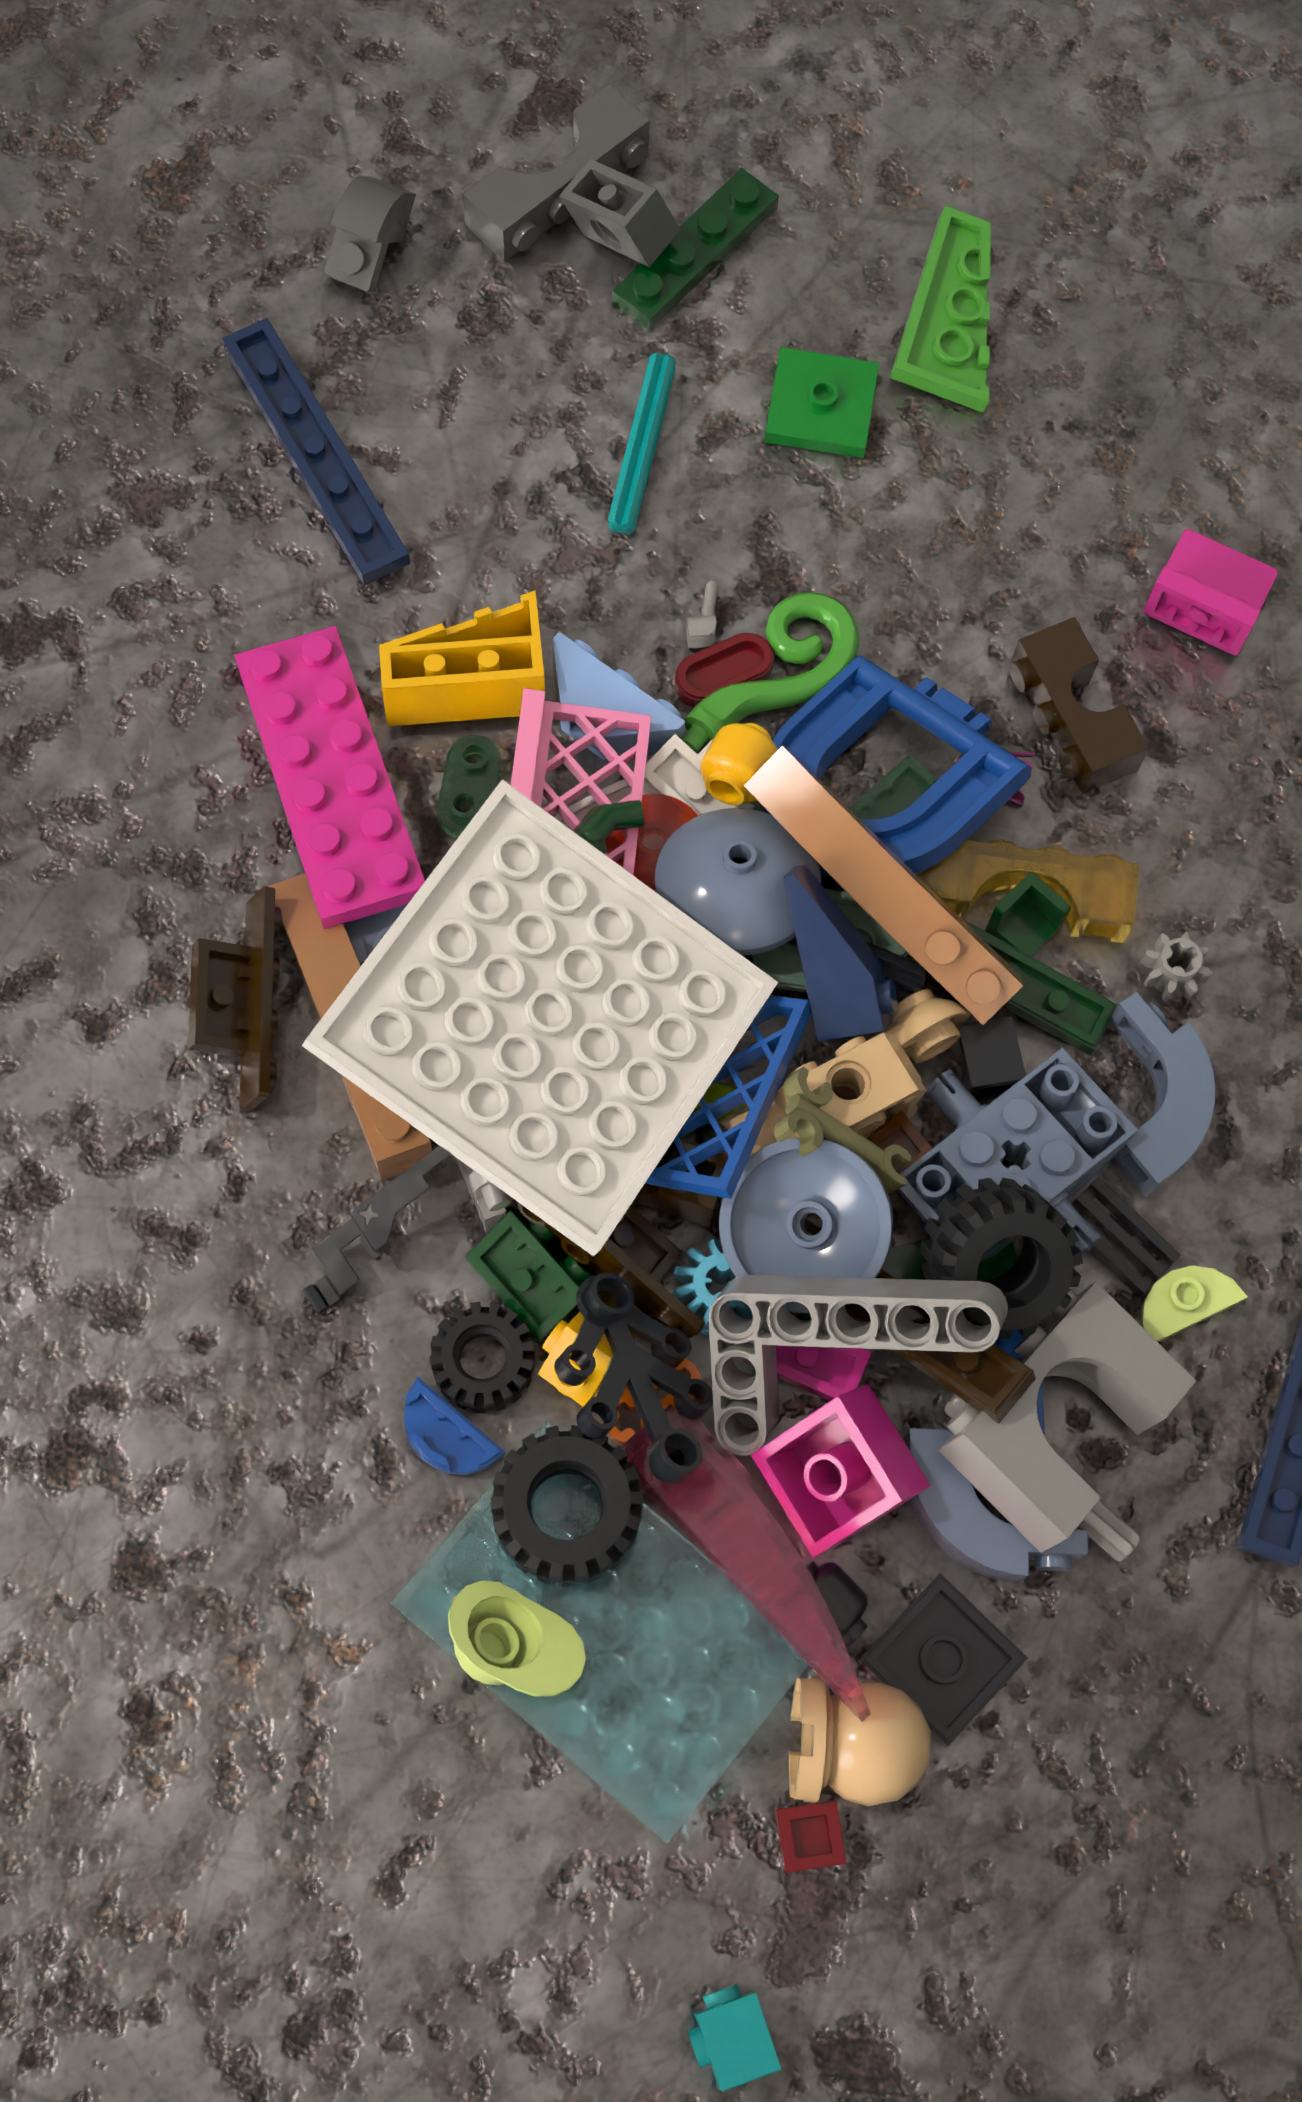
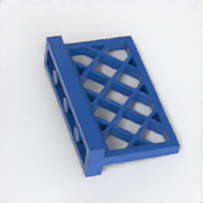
M773 995L768 997L746 1030L747 1032L751 1029L758 1042L728 1058L710 1084L711 1086L731 1075L738 1089L710 1104H707L702 1096L699 1101L702 1108L689 1116L673 1140L681 1156L661 1167H655L645 1184L732 1198L812 1013L808 1000ZM776 1015L789 1017L785 1028L765 1039L757 1028L758 1025ZM766 1056L770 1062L766 1073L743 1085L736 1072ZM746 1102L749 1112L745 1121L722 1132L716 1118ZM710 1122L717 1136L687 1152L680 1138ZM723 1150L726 1151L728 1160L720 1178L697 1173L694 1166Z

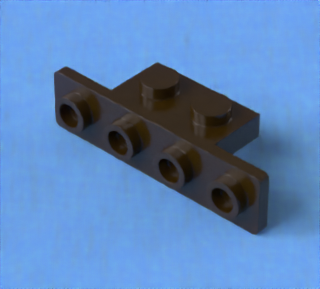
M263 886L246 904L245 945L199 938L192 945L188 1050L241 1057L239 1107L245 1110H253L272 1094L277 1079L276 1064L271 1062V1042L274 1040L278 1029V1013L272 1009V993L277 985L280 974L279 959L274 957V938H276L281 925V909L275 906V888Z
M518 1202L520 1212L529 1221L539 1226H545L561 1240L562 1248L571 1258L579 1263L589 1264L599 1274L613 1273L623 1278L632 1289L634 1296L633 1304L643 1313L668 1328H677L683 1331L688 1338L697 1335L704 1327L705 1323L659 1283L683 1251L631 1205L601 1250L592 1256Z

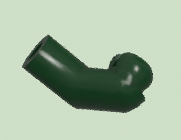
M640 800L595 806L579 822L574 832L600 852L606 854L607 845L605 838L609 837L612 831L644 827L642 803Z

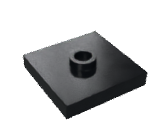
M940 1573L858 1662L878 1682L902 1690L922 1709L931 1734L946 1748L1024 1664L1028 1657Z

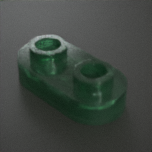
M481 735L461 737L453 743L448 751L437 810L441 828L446 834L455 839H458L499 784L501 773L500 752L496 744L487 737ZM470 754H479L483 757V760L477 764H470L465 761V758ZM461 802H469L474 806L472 810L465 813L455 809L456 805Z

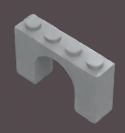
M1097 1282L1091 1284L1078 1295L1072 1289H1069L1067 1294L1072 1300L1067 1308L1064 1309L1058 1306L1052 1312L1056 1318L1044 1330L1037 1325L1034 1327L1035 1333L1025 1336L1016 1345L1014 1351L1020 1356L1018 1360L1034 1371L1036 1380L1003 1420L998 1424L984 1411H979L967 1403L947 1424L946 1427L953 1434L938 1450L1040 1553L1068 1539L1101 1499L1054 1451L1042 1432L1037 1414V1396L1044 1377L1063 1376L1084 1384L1137 1435L1166 1419L1196 1382Z

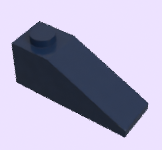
M804 864L793 867L784 876L817 1041L883 1032L893 1018L892 1013L898 1011V997L894 981L892 979L885 980L882 963L808 866Z

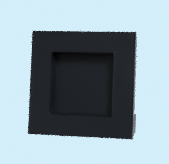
M1012 1016L989 1019L984 1025L977 1021L959 1026L958 1031L961 1034L959 1043L966 1069L960 1082L978 1102L997 1099L1026 1076Z

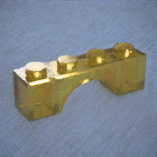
M992 839L987 842L966 840L947 858L916 874L962 919H965L970 909L981 898L998 890L1013 889L1032 871L1070 904L1071 910L1065 920L1070 936L1124 943L1135 924L1139 863L1126 862L1123 858L1114 854H1098L1089 857L1070 854L1067 849L1055 846L1043 847L1037 850L1017 847L1015 843L1004 839Z

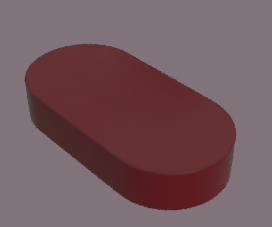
M754 633L734 635L684 658L679 663L675 672V692L684 704L694 708L707 695L727 685L767 680L773 668V649L770 643L760 635Z

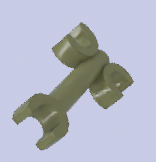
M805 1067L800 1068L785 1080L784 1092L788 1103L785 1108L786 1116L780 1119L774 1127V1137L777 1141L782 1142L796 1132L800 1138L798 1154L805 1157L818 1149L824 1138L839 1143L860 1155L877 1173L887 1193L892 1194L907 1184V1179L895 1171L911 1161V1155L906 1149L894 1144L882 1149L820 1109L832 1099L833 1089L830 1083L825 1082L815 1090L810 1091L807 1085L809 1070Z

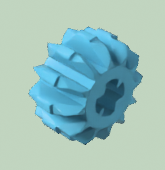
M716 1239L708 1241V1257L704 1256L699 1250L691 1248L687 1251L686 1256L691 1267L685 1265L676 1266L674 1271V1278L684 1285L673 1289L672 1294L682 1303H689L686 1307L695 1315L703 1317L702 1321L705 1325L700 1333L706 1336L709 1335L710 1307L721 1293L718 1292L714 1296L709 1293L712 1279L721 1285L726 1281L730 1282L736 1278L724 1253H721L720 1244ZM730 1300L731 1308L737 1315L747 1319L753 1318L752 1311L747 1304L739 1300Z

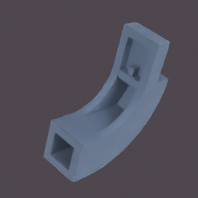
M1136 991L1118 1005L1109 1023L1148 1069L1155 1086L1156 1105L1152 1118L1138 1128L1137 1134L1125 1144L1113 1159L1147 1199L1175 1177L1204 1140L1214 1112L1215 1079L1206 1047L1191 1023H1186L1172 1034L1168 1029V1023L1162 1011L1151 1002L1146 1003Z
M910 1428L903 1437V1441L931 1484L929 1488L909 1500L911 1507L927 1535L947 1556L958 1564L991 1579L1020 1583L1029 1576V1560H1035L1036 1570L1068 1571L1071 1570V1562H1077L1088 1555L1087 1530H1074L1068 1539L1040 1553L1013 1525L998 1519L989 1512L977 1497L972 1484L938 1451L953 1434L950 1430Z

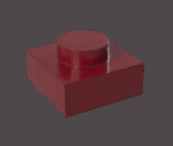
M836 1800L774 1810L784 1873L847 1864Z

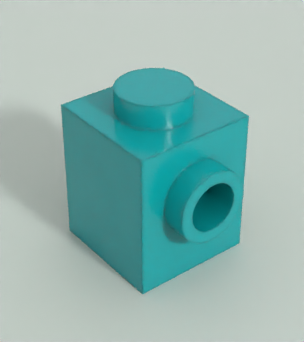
M736 1983L703 1996L706 2007L694 2012L698 2026L687 2030L699 2068L711 2064L717 2086L721 2092L782 2070L756 1992L749 1991L741 1994L739 1985Z

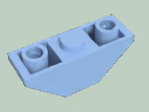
M558 632L553 637V669L559 703L651 715L647 755L656 754L674 734L680 739L684 736L685 721L672 704L663 699L656 701L640 689L639 684L630 674L621 669L614 671L601 662L595 651L581 640H574L573 642L561 632ZM560 720L561 730L576 741L586 735L575 722ZM615 728L604 735L603 738L620 756L637 744L638 731ZM594 743L587 747V749L602 760L606 759Z

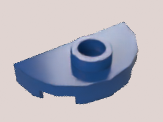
M416 1378L406 1395L403 1420L409 1443L423 1462L443 1473L469 1475L489 1469L506 1455L503 1449L422 1379Z

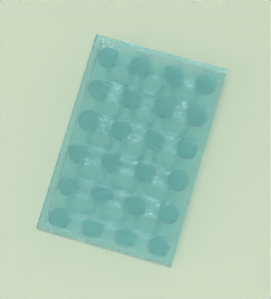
M545 1421L535 1432V1438L546 1434L545 1428L553 1426ZM560 1474L545 1480L535 1490L531 1501L532 1517L538 1528L545 1534L562 1540L580 1538L591 1532L597 1526L603 1510L602 1497L597 1487L586 1478L575 1474ZM492 1483L391 1601V1605L457 1663L459 1662L455 1655L454 1642L449 1633L448 1613L453 1598L465 1586L478 1581L500 1582L513 1588L526 1598L558 1614L571 1624L583 1641L586 1661L582 1676L569 1690L555 1696L534 1697L517 1691L506 1684H482L667 1844L819 1651L813 1649L786 1621L644 1502L635 1542L630 1551H627L622 1557L621 1563L612 1571L608 1569L601 1574L600 1579L590 1583L587 1580L578 1581L575 1583V1586H562V1582L550 1581L549 1585L537 1581V1576L529 1572L525 1574L515 1566L514 1560L509 1555L506 1556L500 1546L497 1533H495L491 1512V1496H493L494 1490Z

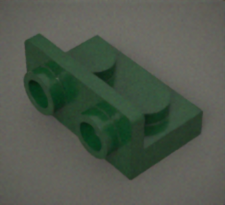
M519 1209L511 1210L465 1257L513 1312L518 1314V1319L522 1323L525 1322L531 1334L538 1342L545 1341L561 1320L566 1321L578 1309L576 1303L578 1288L588 1277L597 1275V1272L589 1264H582L571 1258L562 1248L561 1240L547 1227L539 1226L529 1221Z

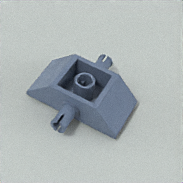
M1063 1048L1054 1053L989 1105L988 1103L981 1105L957 1079L951 1069L941 1074L942 1081L938 1077L934 1079L926 1088L927 1091L924 1094L937 1105L954 1124L956 1129L951 1135L900 1173V1175L907 1179V1184L897 1190L926 1224L929 1217L938 1220L942 1212L937 1206L944 1198L950 1203L959 1197L956 1189L965 1184L972 1190L978 1189L979 1179L991 1178L999 1185L1002 1178L1015 1180L1021 1187L1026 1184L1036 1190L1067 1219L1066 1222L1077 1234L1079 1240L1075 1245L1082 1251V1256L1084 1255V1250L1086 1252L1091 1250L1100 1241L1102 1236L1093 1230L1068 1200L1084 1187L1137 1134L1138 1129ZM1009 1161L1016 1165H1012L1007 1169L1002 1162ZM1009 1236L997 1241L984 1253L980 1263L995 1256L1012 1241L1014 1243L1021 1236Z

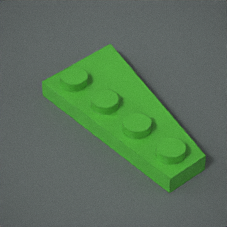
M947 205L944 206L938 218L890 375L891 379L982 413L989 404L986 370L990 360V346H987V324L990 320V302H987V283L990 279L991 222Z

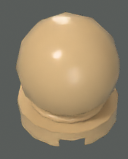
M823 1677L796 1678L790 1721L801 1722L802 1731L801 1752L789 1751V1790L791 1798L804 1800V1802L817 1803L820 1798L821 1789L828 1785L846 1801L873 1806L897 1801L918 1785L930 1763L932 1750L931 1730L921 1707L906 1693L881 1682L870 1680L849 1683L831 1696L826 1691Z

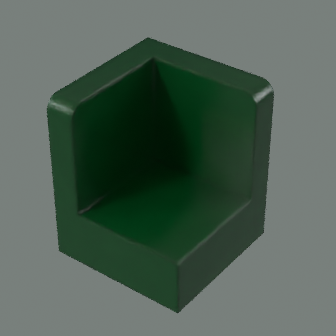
M1030 871L994 908L985 932L1034 958L1061 930L1071 910V906Z

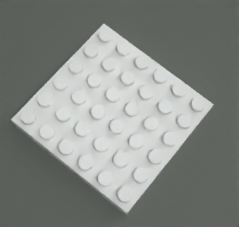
M502 779L306 1038L302 1046L594 1256L601 1250L778 982Z

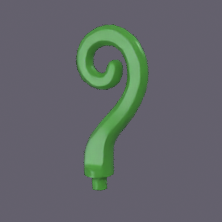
M814 592L797 593L778 603L768 618L765 630L767 641L770 643L774 654L781 660L793 664H805L815 659L822 651L823 642L820 637L810 635L802 640H796L788 633L790 623L797 619L810 618L822 623L830 631L833 642L827 657L814 669L800 675L735 683L712 692L700 701L685 717L684 721L687 732L681 740L697 753L703 745L706 746L713 740L717 732L725 725L738 723L743 718L757 713L792 707L808 702L857 657L859 632L854 617L848 608L833 597Z

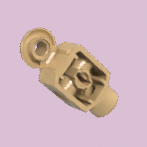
M931 989L916 992L898 1003V1011L892 1013V1024L888 1025L883 1032L873 1033L867 1037V1040L864 1036L853 1038L836 1050L835 1055L837 1057L820 1066L815 1061L808 1062L792 1071L786 1079L800 1068L805 1067L809 1070L807 1085L810 1091L815 1090L825 1082L830 1083L833 1089L832 1099L820 1109L863 1137L868 1138L901 1111H903L908 1119L916 1113L918 1109L917 1103L927 1090L923 1086V1080L910 1059L913 1058L915 1063H922L938 1056L954 1045L961 1037L958 1031L959 1026L965 1024L970 1018V1012L964 1006L948 999L936 998ZM784 1085L775 1096L750 1157L760 1149L778 1142L774 1137V1127L780 1119L786 1116L785 1108L788 1103L784 1092ZM746 1105L718 1120L717 1123L722 1132L745 1121L749 1107ZM795 1132L786 1139L798 1138L799 1136Z

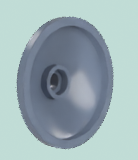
M727 808L701 814L683 824L669 837L656 863L655 892L740 955H754L780 947L796 936L784 876L793 867L806 864L821 883V872L819 863L771 814L753 809ZM743 858L748 861L743 864H738L733 862L731 859Z
M798 1137L772 1143L749 1157L732 1198H723L719 1215V1233L722 1249L736 1277L743 1275L877 1278L891 1249L893 1213L887 1191L881 1179L860 1155L839 1143L823 1139L818 1149L802 1157L798 1154L800 1147V1138ZM812 1212L818 1214L823 1222L821 1231L816 1235L809 1233L805 1228V1219ZM787 1302L790 1312L810 1313L806 1306L801 1303Z

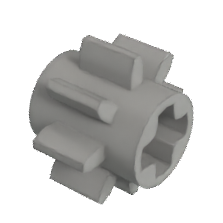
M1185 932L1181 938L1171 941L1164 933L1160 934L1155 942L1156 951L1147 950L1140 961L1145 967L1151 968L1150 974L1143 983L1144 986H1154L1156 990L1162 993V999L1165 1002L1172 995L1180 993L1188 1001L1191 1000L1198 991L1196 983H1206L1212 974V970L1202 966L1203 958L1209 951L1208 947L1199 948L1197 944L1190 940L1188 932Z

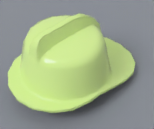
M481 1580L467 1585L453 1598L448 1613L449 1633L454 1642L456 1658L461 1668L471 1678L484 1684H506L517 1691L536 1697L555 1696L565 1692L582 1676L586 1661L583 1641L574 1627L558 1614L526 1598L515 1589L494 1581Z

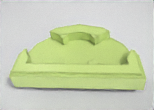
M1192 1265L1172 1270L1149 1289L1142 1304L1139 1324L1159 1343L1243 1302L1248 1296L1232 1278L1214 1268Z

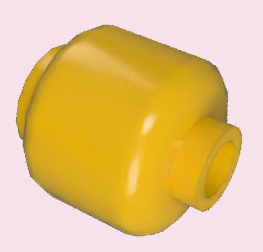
M733 723L723 726L717 732L700 762V773L705 781V787L715 799L734 806L757 801L744 785L778 750L775 743L771 740L770 734L763 727L754 723Z

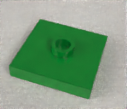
M780 347L764 443L864 458L879 363Z

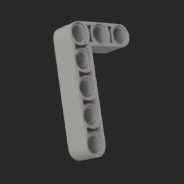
M770 1275L737 1276L725 1286L709 1311L714 1427L717 1440L731 1454L747 1456L759 1450L768 1438L779 1416L776 1346L949 1352L984 1351L994 1344L1003 1327L1008 1311L1006 1297L1000 1289L991 1283L982 1281ZM730 1300H739L747 1304L752 1311L753 1318L747 1319L737 1315L731 1308ZM794 1301L806 1306L812 1319L801 1320L793 1316L788 1310L787 1302ZM854 1303L864 1307L869 1313L871 1320L867 1322L854 1320L846 1312L845 1304ZM908 1305L921 1307L929 1315L930 1322L925 1324L914 1323L906 1316L903 1307ZM968 1307L980 1308L990 1317L991 1323L984 1326L974 1325L966 1319L963 1309ZM739 1356L749 1360L755 1367L756 1373L748 1374L738 1369L733 1357ZM736 1413H746L753 1417L758 1424V1428L752 1429L741 1424Z

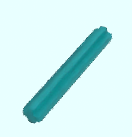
M656 352L649 357L608 517V527L614 533L630 535L636 528L676 370V361L671 355H663Z

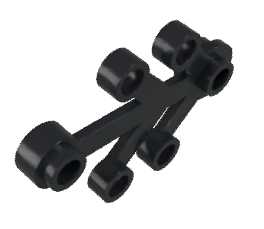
M601 1273L590 1276L580 1285L576 1293V1303L584 1319L572 1345H569L556 1359L554 1364L555 1372L559 1379L568 1385L578 1386L584 1383L595 1370L596 1361L593 1353L603 1333H605L613 1355L595 1396L577 1414L578 1427L590 1438L601 1439L605 1437L618 1422L617 1406L627 1385L652 1442V1446L649 1449L648 1462L652 1474L663 1482H682L700 1466L703 1457L702 1449L697 1439L691 1433L680 1428H672L654 1385L674 1396V1405L677 1411L683 1417L691 1420L701 1418L712 1407L713 1391L704 1381L690 1379L674 1369L686 1359L692 1349L691 1342L683 1331L677 1328H668L633 1307L634 1296L632 1289L620 1276L613 1273ZM631 1332L652 1344V1355L636 1346ZM666 1343L673 1346L677 1353L671 1351ZM569 1360L575 1361L581 1370L574 1368ZM689 1394L693 1395L698 1400L699 1404L692 1401ZM592 1412L598 1414L603 1420L604 1424L595 1420L592 1416Z

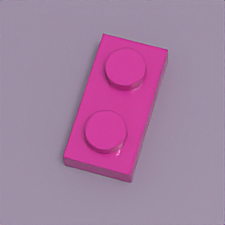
M776 1346L777 1377L831 1401L837 1396L858 1387L872 1352L863 1348ZM743 1358L742 1363L755 1368L749 1360Z

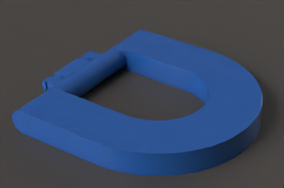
M861 655L849 663L781 727L772 741L777 749L784 745L821 781L828 767L888 710L894 708L963 754L964 756L905 810L881 819H860L917 874L938 864L958 849L1027 782L1032 768L983 735L991 727V719L981 712L975 716V708L945 688L937 691V683L928 677L922 679L912 689ZM764 807L765 813L770 814L768 810ZM819 864L821 875H824V876H828V877L833 878V877Z

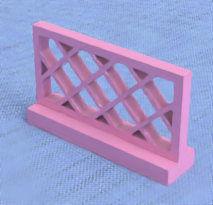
M524 688L511 779L512 787L539 807L542 805V798L544 796L550 804L544 807L543 810L550 815L558 812L573 831L580 821L567 805L586 792L599 805L612 804L597 784L616 771L631 786V793L619 802L640 800L642 803L651 715L544 701L545 691ZM555 719L575 722L586 735L565 749L551 732L552 721ZM615 728L638 731L637 744L620 756L603 738L604 735ZM594 743L610 763L589 777L573 756ZM550 747L556 755L547 761ZM635 759L634 771H632L627 764ZM564 764L580 783L559 797L545 781V775ZM639 827L621 830L626 836L625 843L609 854H605L614 862L623 857L622 868L632 875L634 873Z

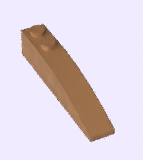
M784 745L744 785L850 896L982 1025L1023 987L1021 976Z
M303 873L268 887L275 888V906L281 909V922L319 1020H321L361 966L343 923L323 929L306 875ZM341 1075L381 1181L405 1172L432 1151L429 1137Z

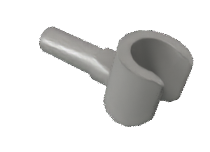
M709 581L706 584L701 616L686 617L688 648H704L715 644L717 622L715 605L719 584L715 581Z

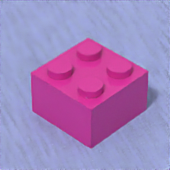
M869 1384L837 1396L751 1454L812 1558L845 1542L931 1486Z

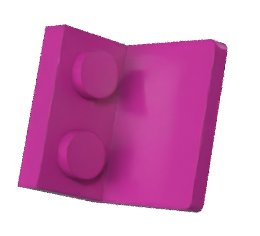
M1186 529L1182 533L1167 565L1163 567L1142 613L1237 657L1261 611L1260 609L1278 575V571L1267 564L1193 530Z

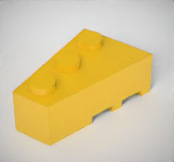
M536 590L520 595L519 603L492 612L490 607L474 611V619L448 628H445L440 623L379 645L381 683L387 727L520 716L524 688L545 691Z

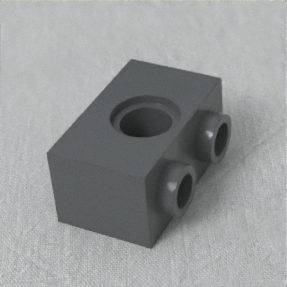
M592 159L584 165L559 195L585 237L648 267L652 265L681 230L656 188Z

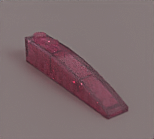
M671 1404L668 1405L664 1410L672 1428L683 1429L697 1439L702 1449V1462L682 1482L667 1483L657 1479L649 1468V1449L652 1446V1442L644 1426L620 1446L628 1455L627 1461L629 1465L636 1468L640 1478L639 1485L854 1715L863 1722L871 1715L841 1633L811 1573L786 1533L748 1485L752 1481L751 1475L733 1454L728 1453L724 1458L720 1456L711 1446L714 1442L713 1436L699 1419H685Z

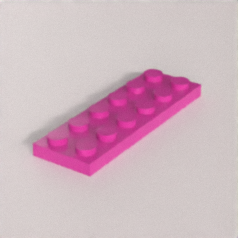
M336 625L235 654L236 664L323 929L407 905L424 884L425 879Z

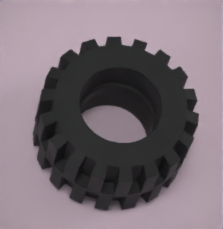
M991 1178L979 1179L978 1189L972 1190L967 1184L956 1189L959 1197L952 1203L944 1198L937 1206L942 1214L938 1220L929 1217L924 1228L931 1238L930 1240H921L920 1253L927 1260L921 1264L923 1275L927 1280L982 1281L991 1283L1000 1289L1006 1297L1008 1311L998 1339H1011L1013 1330H1017L1023 1337L1035 1333L1034 1324L1040 1321L1045 1326H1048L1056 1319L1052 1312L1058 1306L1066 1309L1072 1298L1067 1294L1069 1287H1078L1081 1275L1073 1268L1083 1264L1082 1251L1075 1245L1079 1240L1075 1230L1066 1222L1067 1219L1036 1190L1026 1184L1021 1187L1013 1179L1002 1178L999 1185ZM1009 1236H1023L1021 1254L1010 1270L996 1278L977 1279L981 1258L994 1243ZM976 1307L963 1309L964 1316L972 1324L984 1326L991 1323L990 1317L982 1309Z
M571 1425V1431H559L558 1426L545 1428L546 1434L535 1438L532 1433L522 1439V1446L516 1452L511 1449L504 1458V1466L501 1472L497 1471L493 1481V1496H491V1512L495 1533H497L500 1546L506 1556L509 1555L514 1560L515 1566L523 1573L529 1572L537 1576V1581L549 1585L550 1581L562 1582V1586H575L576 1582L587 1580L590 1583L600 1579L601 1574L608 1569L612 1571L621 1563L622 1557L627 1551H630L635 1542L643 1506L642 1491L640 1492L639 1487L640 1478L635 1466L631 1467L627 1461L628 1455L619 1445L616 1448L608 1443L607 1436L601 1439L590 1438L575 1425ZM560 1474H575L593 1483L599 1490L603 1503L602 1515L597 1526L588 1534L570 1540L557 1539L542 1532L532 1517L531 1501L535 1490L545 1480Z

